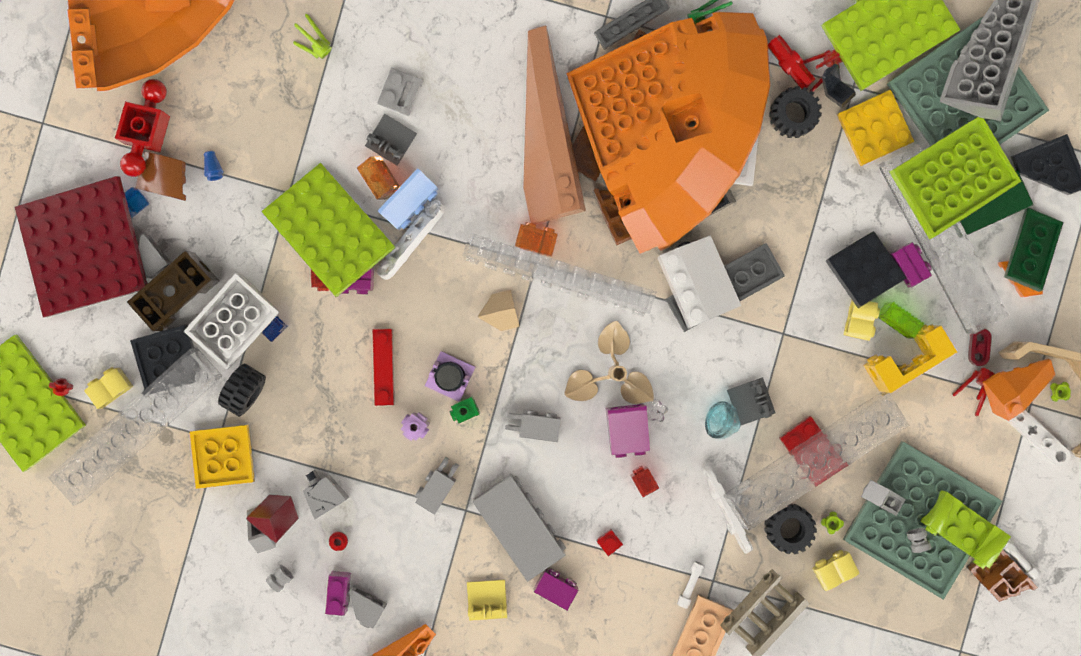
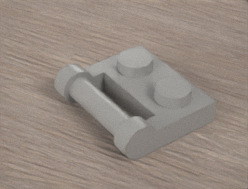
M391 67L377 102L378 105L410 116L411 105L419 86H422L423 80ZM410 82L412 85L403 107L399 106L406 85Z

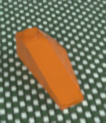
M1045 359L1030 363L1023 368L1016 367L1012 371H1001L984 381L983 385L993 414L1010 421L1025 411L1054 378L1055 371L1052 361Z
M424 624L374 653L372 656L421 655L436 634L427 624Z

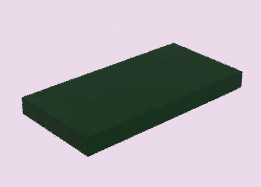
M1018 170L1015 172L1021 180L1020 183L956 223L961 237H965L1034 205Z
M1031 208L1025 209L1004 278L1038 292L1043 291L1064 222Z

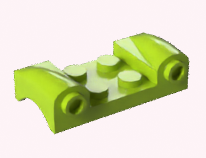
M943 490L939 493L934 507L920 521L927 526L925 529L934 536L936 534L942 536L975 559L973 563L982 569L985 567L990 569L1011 538L1009 534L991 524Z

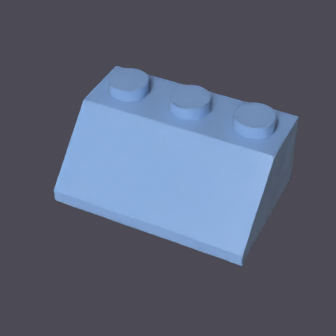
M417 169L382 205L378 212L398 230L401 228L405 229L411 223L410 219L414 214L419 215L425 208L423 205L428 200L431 202L438 193L436 191L438 188Z

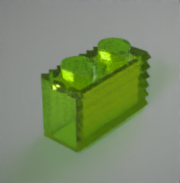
M886 302L881 308L878 317L908 339H914L924 325V322H921L917 317L905 311V308L902 309L895 302Z

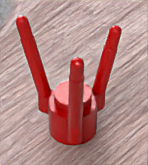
M835 49L832 51L827 50L822 54L803 60L804 64L823 58L824 61L816 65V69L824 65L829 68L835 63L837 65L842 63L840 54ZM822 78L809 90V92H814L823 83Z
M983 367L980 371L975 370L972 376L952 395L956 396L976 378L975 382L981 386L976 397L980 401L975 416H979L987 396L983 382L995 375V373Z

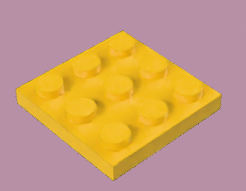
M891 90L837 114L860 167L915 142Z
M249 425L190 431L196 489L255 482Z

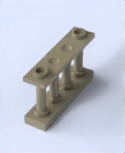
M773 569L763 576L755 588L720 624L729 636L735 631L748 643L746 649L752 656H762L810 604L800 593L796 592L792 595L779 583L782 577ZM773 588L787 600V603L781 609L777 608L766 598ZM759 603H762L774 614V617L767 624L753 612ZM746 617L761 628V631L754 638L740 626Z

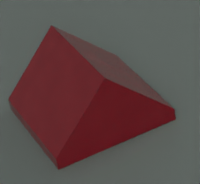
M270 494L246 518V520L275 543L299 519L291 496Z

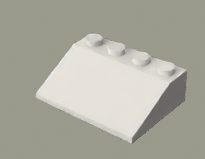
M711 235L671 250L657 258L687 328H691L741 306Z
M235 273L184 332L228 370L279 314V311L243 275Z

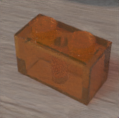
M370 156L357 167V170L377 200L389 199L400 188V185L382 157Z
M525 222V225L520 224L515 248L552 257L558 234L554 233L555 229L544 227L542 230L536 228V224Z

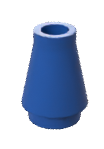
M205 152L203 154L204 176L207 177L208 181L222 179L224 171L215 152Z

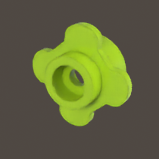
M1062 382L1061 384L1052 383L1050 385L1052 401H1067L1070 399L1071 390L1067 382Z
M831 511L826 518L821 519V525L827 528L829 534H834L844 526V522L837 517V513Z

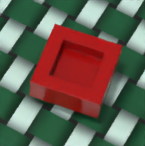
M612 529L596 540L608 557L623 546V543Z

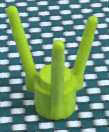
M305 14V17L321 40H315L295 23L294 26L313 43L311 46L313 50L296 41L293 44L312 54L316 59L319 57L324 59L332 49L329 46L331 43L324 37L311 17Z

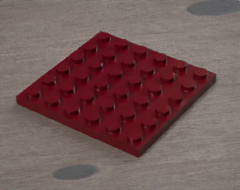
M114 176L15 206L43 318L139 292L148 284L120 176Z

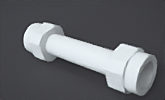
M1009 539L1003 550L1006 553H1010L1025 569L1024 572L1032 580L1038 578L1041 574L1039 569L1034 564H1030L1016 549L1017 545Z
M694 561L691 567L692 574L683 595L680 594L677 605L688 609L692 601L690 596L699 575L702 576L705 566Z

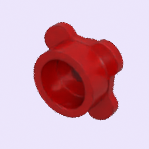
M60 378L55 382H50L49 388H53L55 395L65 396L69 393V390L73 389V384H69L65 378Z

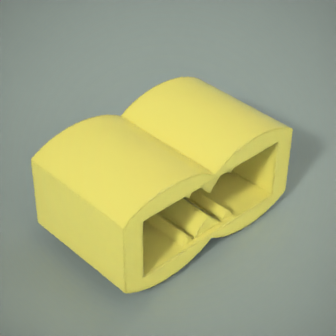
M851 300L844 336L870 341V338L874 337L876 331L874 320L879 317L880 313L878 303L870 301L858 309L853 300Z
M111 367L103 372L104 376L98 380L96 378L87 384L88 388L84 391L97 409H103L133 387L121 368L114 369Z
M838 550L832 554L833 557L830 559H821L815 563L816 566L812 569L822 589L828 591L860 574L849 552Z

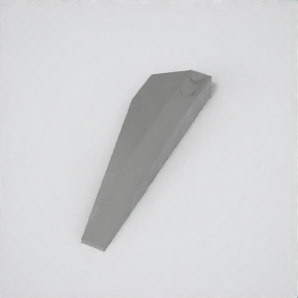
M994 0L981 20V24L971 35L970 41L964 46L960 56L952 64L940 98L941 103L980 118L1001 121L1039 0Z

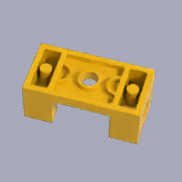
M925 324L916 329L917 333L912 336L924 355L919 354L912 358L913 362L908 365L903 364L897 367L891 356L884 357L883 355L878 356L876 354L867 359L868 363L863 366L879 391L892 393L957 353L941 325L931 324L927 326Z

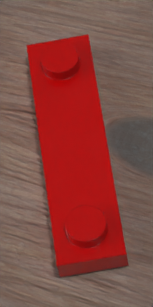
M372 329L374 406L394 405L392 329Z

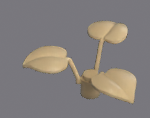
M618 321L607 325L598 338L600 352L603 354L611 353V358L614 362V365L608 370V375L592 379L591 373L586 370L573 372L567 381L564 392L565 396L575 401L590 400L598 392V387L594 382L611 378L615 381L625 382L621 386V395L625 401L639 404L654 400L653 389L648 378L644 374L635 371L631 372L628 378H626V369L623 366H619V362L615 358L614 354H624L630 345L629 336Z

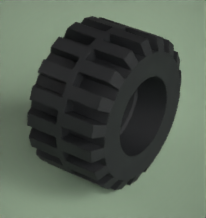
M795 86L793 89L792 87L787 88L775 98L770 107L769 117H772V120H770L771 125H775L773 129L775 131L779 130L781 136L787 135V138H799L809 133L819 123L820 120L818 119L822 116V112L819 110L822 108V105L817 103L820 99L818 96L814 98L813 91L807 92L808 88L803 87L800 89V86ZM788 103H797L803 108L805 113L803 122H793L787 117L786 105Z
M245 363L242 364L231 374L219 394L218 405L238 417L242 416L258 398L264 387L266 376Z
M781 503L778 504V508L773 507L771 509L773 512L771 514L768 512V520L764 522L766 525L764 531L771 544L781 552L786 554L792 552L794 555L799 554L798 551H806V546L810 548L812 546L811 540L815 541L816 539L814 533H817V528L814 527L816 522L812 519L813 516L797 504L786 503L784 505ZM790 518L798 519L800 524L798 533L792 538H783L781 536L783 522Z

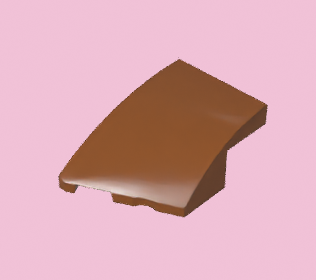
M144 152L143 158L146 161V169L143 174L138 176L135 188L186 201V195L183 194V184L186 183L185 161Z
M594 189L593 192L616 246L631 240L632 238L618 213L619 210L614 196L609 190ZM627 201L625 206L630 205L631 201Z
M1002 550L990 569L987 567L982 569L973 562L967 566L969 571L999 602L1007 600L1012 596L1021 595L1020 592L1029 589L1036 590L1038 588L1004 550Z

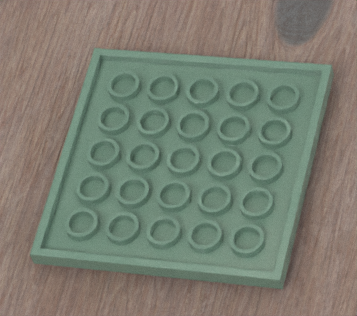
M983 17L887 83L930 146L978 117L941 103L940 98L952 64L958 59L962 49L970 41L971 35L977 30ZM1018 67L1001 121L986 118L984 120L999 145H1001L1044 115L1049 109Z
M901 441L877 481L878 484L906 499L900 511L895 516L866 500L843 540L944 600L970 556L939 534L934 536L928 531L926 537L930 541L932 548L924 552L913 553L911 540L908 539L906 533L916 528L927 527L920 521L934 507L941 490L948 492L989 522H991L1003 501Z

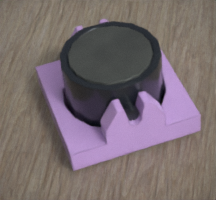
M440 351L425 386L460 402L476 367Z

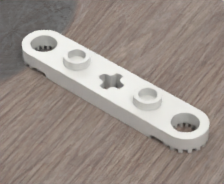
M434 200V202L432 201L431 204H428L429 207H426L427 209L424 213L422 212L396 243L395 249L386 256L387 258L383 263H380L381 266H378L377 273L384 280L390 279L402 264L407 261L424 237L432 230V227L445 212V206L440 201Z
M1026 410L1010 421L1006 420L1039 452L1047 457L1051 463L1063 466L1070 461L1071 455L1069 450ZM1029 426H1031V427L1034 426V428H1033V430L1035 431L1034 434H1033V433H1029V434H1028V432H1029L1028 427H1029ZM1058 451L1064 453L1060 461H1057L1055 458Z
M707 465L702 468V472L711 488L709 493L714 501L717 500L728 522L726 525L731 535L734 534L739 546L747 554L753 550L752 544L748 541L746 532L721 483L718 482L716 473H713L714 469Z

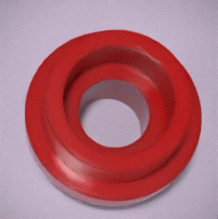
M335 532L329 538V546L335 551H342L348 545V538L343 532ZM335 539H340L341 544L337 545Z

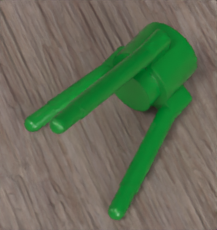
M710 0L699 8L690 11L691 13L687 14V18H692L694 23L697 24L705 20V16L732 5L733 2L730 1L703 12L702 10L718 1Z

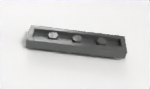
M645 0L595 31L594 35L605 50L663 14L670 7L665 0Z

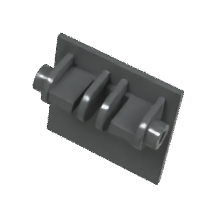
M384 114L373 133L367 136L366 140L368 141L365 147L398 166L417 133Z
M763 377L727 390L739 426L761 418H769L772 414L776 413Z

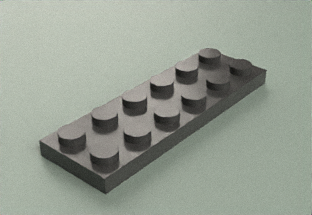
M767 243L724 266L739 301L785 277ZM674 295L666 298L665 300L683 332L690 330L691 328H687Z

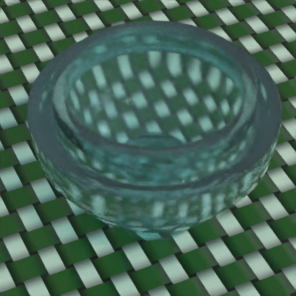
M725 401L714 404L705 418L706 432L714 439H726L738 432L741 426L736 408Z

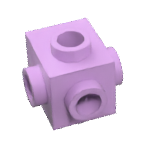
M414 412L411 416L407 414L401 422L403 424L401 428L404 431L403 435L411 441L413 439L418 440L419 437L423 439L429 431L427 428L430 424L427 422L428 418L420 412ZM411 424L417 425L416 431L411 429Z

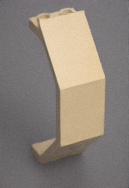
M1013 341L998 352L1003 359L1019 360L1028 352L1063 359L1081 380V353L1033 342ZM1081 443L1071 450L1075 457L1081 458Z

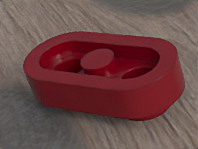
M976 328L970 334L968 360L974 366H984L990 360L992 335L985 328ZM979 334L982 336V339L980 341H978L977 336ZM977 353H979L980 358L978 360H976L975 355Z

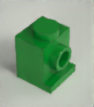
M473 396L452 405V410L449 411L453 421L457 420L459 424L480 415ZM461 408L467 409V413L465 415H462L460 413Z

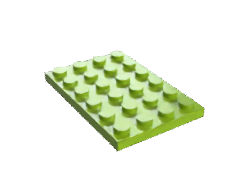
M861 0L821 25L836 52L840 54L842 62L860 91L960 31L959 26L943 0Z
M980 117L973 119L889 171L929 239L936 237L1021 182L986 121Z
M321 163L261 211L335 297H338L395 249L392 242Z
M13 335L0 345V443L21 471L26 472L84 428L86 424L65 396H57L53 393V388H49V383L53 382L20 337Z

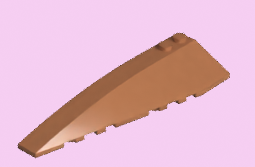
M546 25L528 31L523 189L531 225L586 211Z

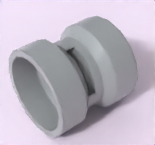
M916 528L906 533L908 539L911 540L913 553L924 552L932 548L930 541L927 540L925 528Z
M279 565L275 573L270 574L266 578V582L274 591L280 592L284 585L293 579V575L285 566Z

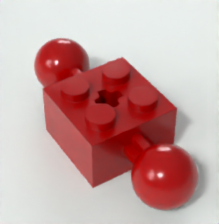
M149 79L143 83L141 94L145 99L144 106L126 101L124 103L115 139L125 145L132 146L131 151L126 153L120 160L121 170L130 177L140 176L145 171L146 161L142 156L144 149L161 152L170 116L164 111L156 109V104L162 102L167 95L166 86L158 79Z

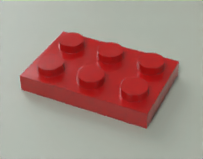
M811 416L779 437L812 485H815L844 464V461Z

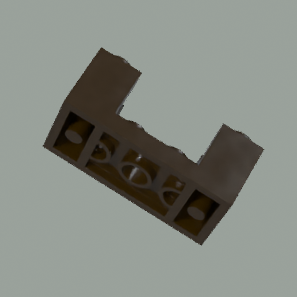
M185 250L128 300L127 303L152 331H164L177 319L174 316L175 313L198 293L206 294L220 281L195 252ZM170 285L175 289V293L171 297L166 294V288Z

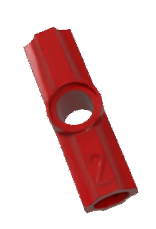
M778 35L768 43V49L779 61V66L788 76L792 77L801 89L803 87L807 88L816 80L804 65L800 55L789 47L783 37Z

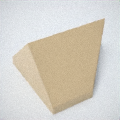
M511 290L492 294L477 316L500 331L520 327Z

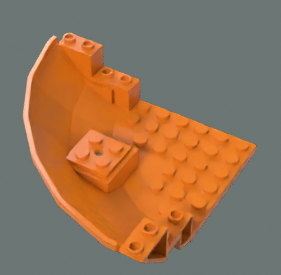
M68 0L69 9L67 11L76 88H97V91H109L158 74L197 47L230 10L234 0ZM84 36L86 39L85 43H80L78 37Z
M715 12L712 13L713 16L697 24L694 23L692 18L674 21L566 73L602 177L609 192L614 196L619 210L618 213L640 254L657 246L660 251L669 248L708 217L740 176L761 131L770 90L768 41L764 30L759 28L753 13ZM691 122H696L694 127H689ZM627 201H631L630 205L625 206Z

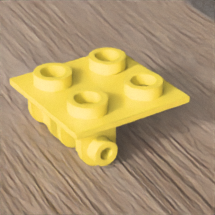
M505 580L467 582L469 621L507 618Z

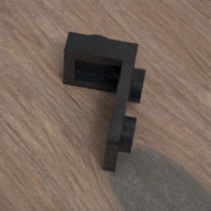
M836 63L824 71L822 81L825 96L843 108L856 95V92L841 81L839 65Z

